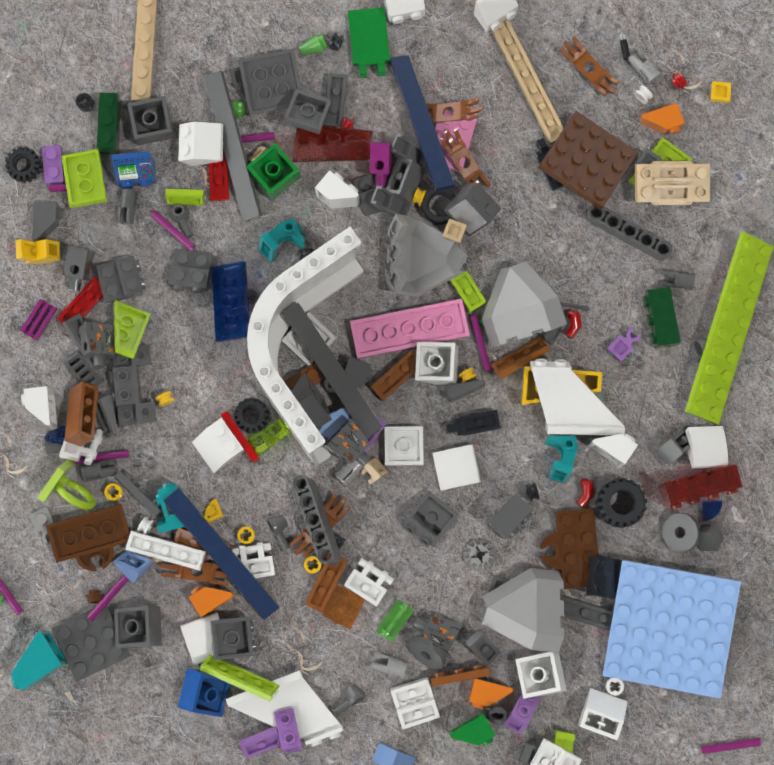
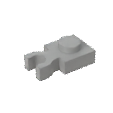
M45 507L29 516L36 532L42 531L43 543L47 544L49 541L47 540L46 525L55 521L49 507Z

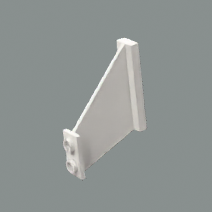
M545 359L530 361L546 419L545 428L547 434L625 435L623 423L571 370L569 362L563 359H556L555 362Z
M301 670L271 681L280 685L270 702L247 691L226 699L228 707H232L273 727L276 726V728L274 712L293 708L300 739L304 740L306 745L311 744L312 747L323 743L322 739L329 737L331 740L341 736L340 732L344 730L343 726L305 681Z

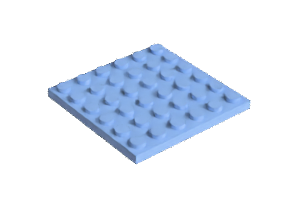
M622 560L603 676L721 699L741 581Z

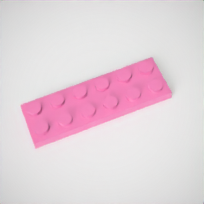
M462 299L350 321L357 359L416 348L417 342H446L470 337Z

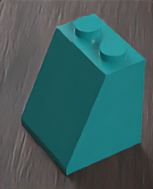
M39 631L11 672L10 675L13 678L11 682L17 690H30L68 664L49 631Z

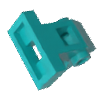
M295 219L282 221L269 233L265 232L260 237L258 251L272 263L277 257L281 242L290 241L299 249H303L306 237L301 236L303 235L300 224L296 223Z
M550 434L551 437H547L544 445L556 448L560 452L561 460L554 461L547 478L566 484L572 473L578 449L576 436L560 434L555 437V434Z
M176 483L162 485V489H158V494L155 495L157 504L162 506L165 517L157 522L159 533L185 527L174 513L169 514L167 504L163 501L177 488H180Z

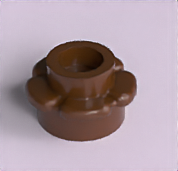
M90 590L89 594L85 595L89 604L99 603L103 596H105L100 590Z

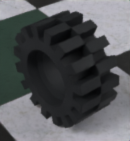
M25 146L24 148L18 147V150L12 149L13 153L9 152L7 154L9 158L5 159L7 172L17 182H32L31 179H36V175L41 173L40 168L42 169V165L40 164L39 156L34 150ZM22 158L30 160V167L26 171H19L17 169V162Z
M250 397V399L245 398L244 401L238 403L239 405L235 408L234 417L241 430L247 433H257L267 426L270 414L264 402L258 398ZM250 408H254L259 412V419L254 423L247 422L244 417L245 412Z

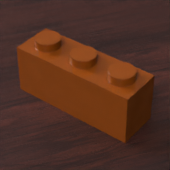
M82 381L69 389L65 431L66 442L81 447L94 440L99 387Z

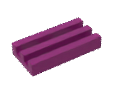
M40 299L20 331L38 341L57 308ZM44 305L43 309L41 310L40 314L38 315V317L36 318L35 322H34L33 325L31 326L30 330L27 331L28 328H29V326H30L31 323L33 322L34 318H35L36 315L38 314L39 310H40L41 307ZM48 308L51 309L47 317L43 321L42 325L38 329L37 333L34 335L33 332L42 320L46 311L48 310Z

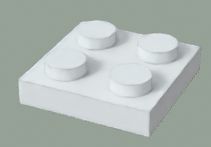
M423 426L384 427L385 466L424 465Z

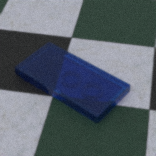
M239 261L211 267L215 342L247 338L250 318L246 262Z

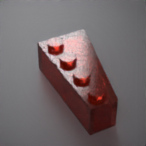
M323 125L320 134L297 127L293 143L292 162L370 160V143H372L373 131Z
M737 465L699 473L691 477L679 478L673 482L667 481L659 485L664 507L670 506L671 510L682 507L681 503L689 502L690 505L700 503V498L708 497V500L719 498V493L726 492L727 495L738 493L737 489L743 487Z

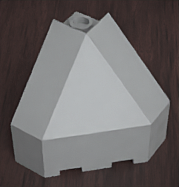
M395 214L388 228V237H391L390 247L387 248V263L390 264V274H386V282L395 294L418 297L466 272L462 266L468 256L464 250L466 245L462 242L459 244L443 238V231L420 218Z
M526 261L512 267L500 269L482 317L490 346L502 345L510 340H519L533 336L538 332H547L567 324L558 296Z
M537 568L526 570L482 596L486 604L483 610L484 619L482 624L531 650L559 653L564 638V628H561L560 620L561 617H564V601L560 600V590L564 589L563 579L558 571Z

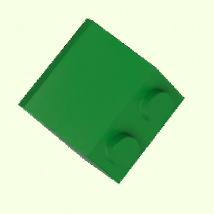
M276 143L246 166L256 182L272 201L301 178L299 169Z
M482 712L448 732L453 739L478 746L482 744L483 747L494 741L493 737L496 736Z

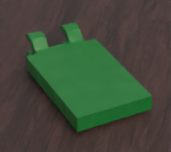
M385 7L349 10L348 20L353 66H359L360 78H367L366 66L377 65L378 76H386L385 63H390Z

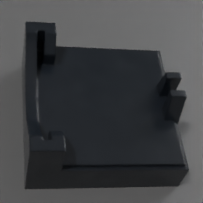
M590 556L586 595L616 599L622 560Z

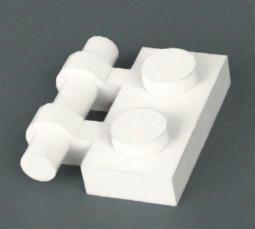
M96 429L94 440L90 441L91 445L89 448H85V445L80 447L64 440L59 453L60 458L79 462L80 456H85L84 463L91 465L92 461L96 459L98 445H101L103 440V431Z
M258 542L257 545H240L239 548L233 549L237 556H241L242 563L255 578L275 575L273 556L265 557L264 551L272 550L271 543L263 544V542ZM258 552L259 558L247 559V554Z
M361 558L358 565L364 568L363 571L360 573L354 569L344 586L377 607L387 591L381 586L382 583L386 582L391 585L394 578L389 576L387 571H382L375 567L374 563L370 560L366 561ZM369 572L378 577L376 582L366 577Z

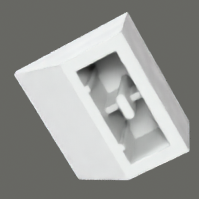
M329 170L315 187L316 197L331 209L356 207L360 204L358 189L352 184L348 186L343 182L344 178L337 172L333 174Z
M590 688L577 725L618 740L624 723L628 701Z

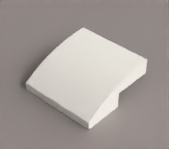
M308 312L307 316L329 347L337 337L311 312ZM292 328L282 341L308 366L312 365L315 361Z
M723 426L688 427L685 430L690 445L687 453L692 469L728 466V450Z
M473 445L433 453L440 491L481 482Z
M218 612L181 625V630L194 665L204 662L210 654L213 655L210 621L220 620Z
M428 677L390 688L402 730L440 718Z
M544 738L530 765H579L582 759Z

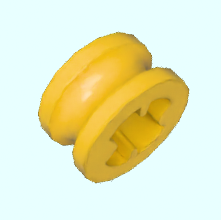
M417 187L412 203H418L421 206L427 190L421 191Z
M473 367L458 375L459 378H462V383L468 382L477 376L476 373H473Z
M171 391L160 394L155 398L156 401H159V407H164L175 401L171 397Z
M111 483L106 486L104 493L107 499L118 501L123 495V489L118 484ZM112 487H115V489L118 490L119 493L118 495L115 494L116 497L112 498V495L109 494V490H112Z
M242 527L237 533L238 540L243 544H250L255 539V532L250 527ZM245 530L252 534L248 541H244L245 538H241Z
M315 556L308 557L304 562L305 570L311 574L319 572L322 567V563ZM317 560L318 568L309 570L308 562Z

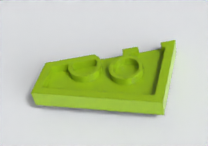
M115 300L113 304L115 352L134 359L151 314Z

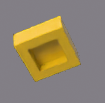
M713 81L711 83L710 102L729 103L731 83Z

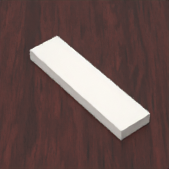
M134 531L130 532L125 548L127 551L201 571L206 555L205 551Z

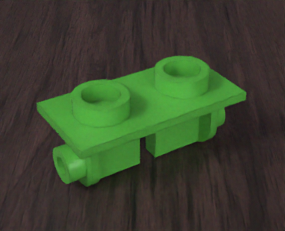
M398 599L376 632L392 642L414 610Z

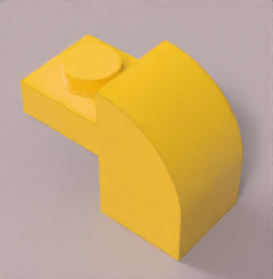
M23 239L16 240V259L23 260L28 264L59 261L60 242L48 239L36 242Z

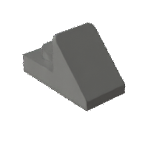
M371 174L353 180L355 187L359 191V199L365 216L380 212L379 209L370 203L376 189Z
M480 629L465 642L486 666L501 653Z

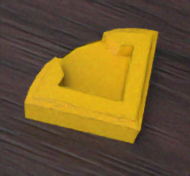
M217 499L212 500L205 510L204 517L209 523L224 517Z

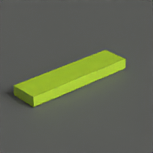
M211 654L200 667V671L269 702L279 691L280 685L224 660L214 661Z

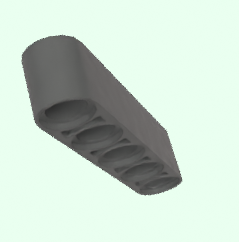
M594 205L590 206L586 217L588 222L656 260L664 261L672 253V245L667 240L605 206L601 210ZM596 210L601 216L595 218L592 216L591 211ZM608 220H615L617 226H610ZM625 229H631L634 235H626ZM648 238L650 245H644L641 239ZM658 247H664L667 250V254L659 253Z
M298 475L293 480V489L317 559L322 564L335 566L341 560V553L316 482L307 476ZM306 481V487L303 489V483ZM312 499V505L309 507L308 503ZM318 516L319 521L315 524V518ZM324 534L325 539L321 542V536ZM331 552V558L327 560V555Z

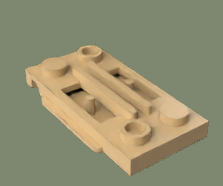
M653 161L651 164H635V202H651L652 205H691L692 202H710V164H693L691 161Z

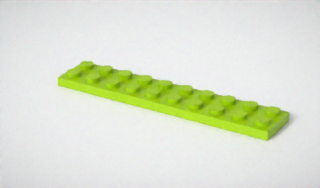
M740 232L708 334L706 346L685 408L686 413L714 425H719L774 248V246L746 232Z

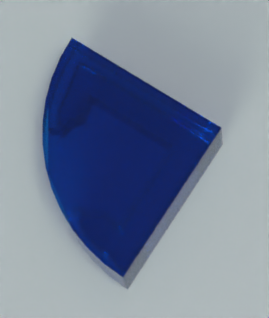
M59 426L60 428L52 432L49 431L45 436V441L63 445L66 426Z
M722 501L702 502L703 521L711 520L719 514Z

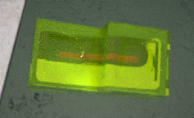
M280 417L266 426L264 430L248 439V442L259 457L292 434V432Z

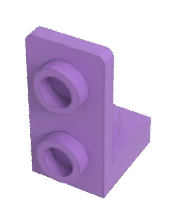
M521 691L513 710L507 716L503 725L521 734L529 724L541 696L523 699Z
M287 708L274 712L283 753L289 754L304 750L294 709Z

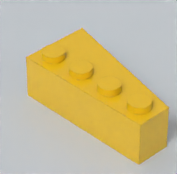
M525 366L523 368L521 405L541 402L532 369ZM572 370L593 393L601 392L602 372Z

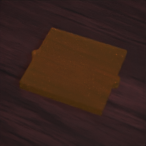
M336 585L322 616L334 621V624H340L351 630L365 599L351 590Z

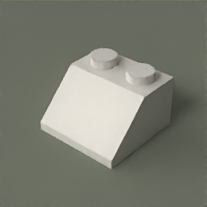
M384 0L389 23L399 24L407 19L418 20L425 16L424 0Z
M477 0L474 16L486 32L491 29L494 31L501 26L503 21L506 19L509 21L517 15L518 3L516 0Z
M190 122L179 125V162L190 166H198L223 161V124Z
M417 342L415 380L437 385L457 384L458 346L456 343Z
M47 386L24 389V394L21 395L22 405L44 424L52 429H58L55 392Z
M222 418L207 427L192 441L213 473H216L245 452Z
M618 434L594 439L588 447L618 467H622L626 464L638 444L635 443L636 440L630 435Z
M546 652L515 659L523 699L567 691L559 653Z

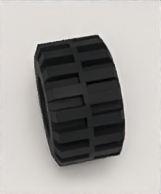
M617 478L605 484L598 492L596 510L597 512L599 511V517L604 519L606 524H610L615 528H625L637 523L644 516L643 513L647 509L645 507L647 498L645 499V492L640 489L641 486L634 483L635 481L627 480V478ZM616 492H624L631 498L632 508L627 514L620 515L612 509L610 500Z

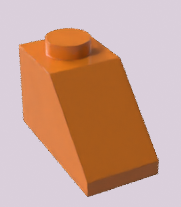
M677 103L644 113L639 119L641 124L664 135L679 133L685 124Z
M199 586L191 591L192 595L188 598L200 617H204L234 598L235 594Z
M475 678L473 679L468 701L472 702L473 707L483 709L484 706L489 707L512 693L513 688Z

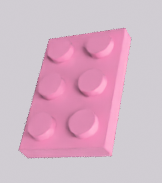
M445 110L444 116L450 117L454 112ZM477 119L437 123L435 131L439 142L443 138L450 150H452L444 133L448 131L455 143L459 145L454 134V130L457 129L469 150ZM440 142L449 170L459 172ZM462 157L459 161L462 168L464 167L466 157Z

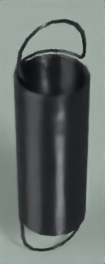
M620 40L623 59L629 60L630 52L627 40Z

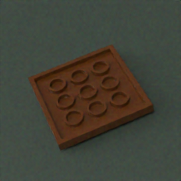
M575 111L538 168L601 210L633 162L638 151L578 111Z

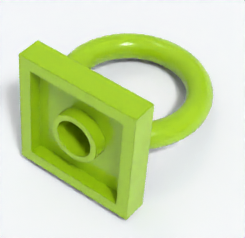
M68 459L56 469L37 497L40 501L45 502L57 491L62 498L78 508L91 510L96 506L94 496L85 487L66 477L75 462ZM67 486L74 489L75 491L80 493L88 502L82 501L74 497L65 489V487Z

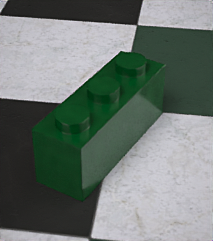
M99 93L96 148L100 154H119L121 98L118 93Z
M670 286L647 290L645 296H643L644 307L648 308L649 314L646 315L648 326H651L652 333H650L651 344L655 345V349L679 345L681 340Z

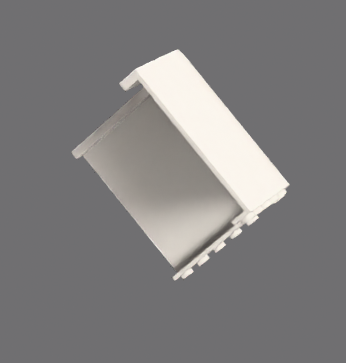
M351 227L345 229L275 278L260 295L251 314L248 326L247 347L253 371L269 401L315 467L329 459L331 455L323 446L325 439L279 375V349L284 335L291 327L283 312L299 303L305 313H307L363 274V269L355 258V248L361 244V241Z

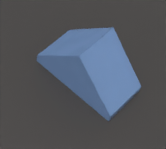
M127 550L114 561V565L133 584L148 572L153 563L151 559Z
M379 742L372 761L379 765H413L416 757Z

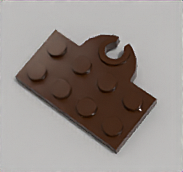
M122 503L46 525L56 563L76 558L78 564L83 569L89 571H96V566L92 563L94 556H100L103 559L102 568H106L113 559L114 546L127 543L130 535Z
M594 509L555 512L556 532L545 536L539 549H545L547 546H551L554 548L555 553L552 557L542 555L540 556L541 560L547 567L553 570H560L561 578L564 581V589L587 588L589 557L599 556Z

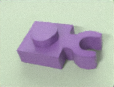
M633 328L626 332V338L620 335L607 348L619 362L634 349L631 343H636L641 338L640 334L636 338L630 336V333L634 330Z

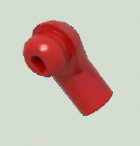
M570 310L567 313V318L570 320L571 326L565 332V335L573 339L582 327L580 313Z
M587 478L580 481L583 494L576 501L582 508L594 496V484Z

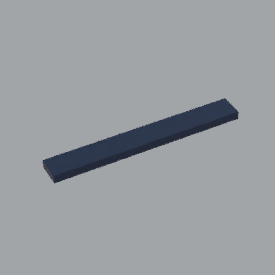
M409 55L391 58L390 64L435 191L453 188L455 184Z
M177 488L163 500L264 620L280 607L180 488Z

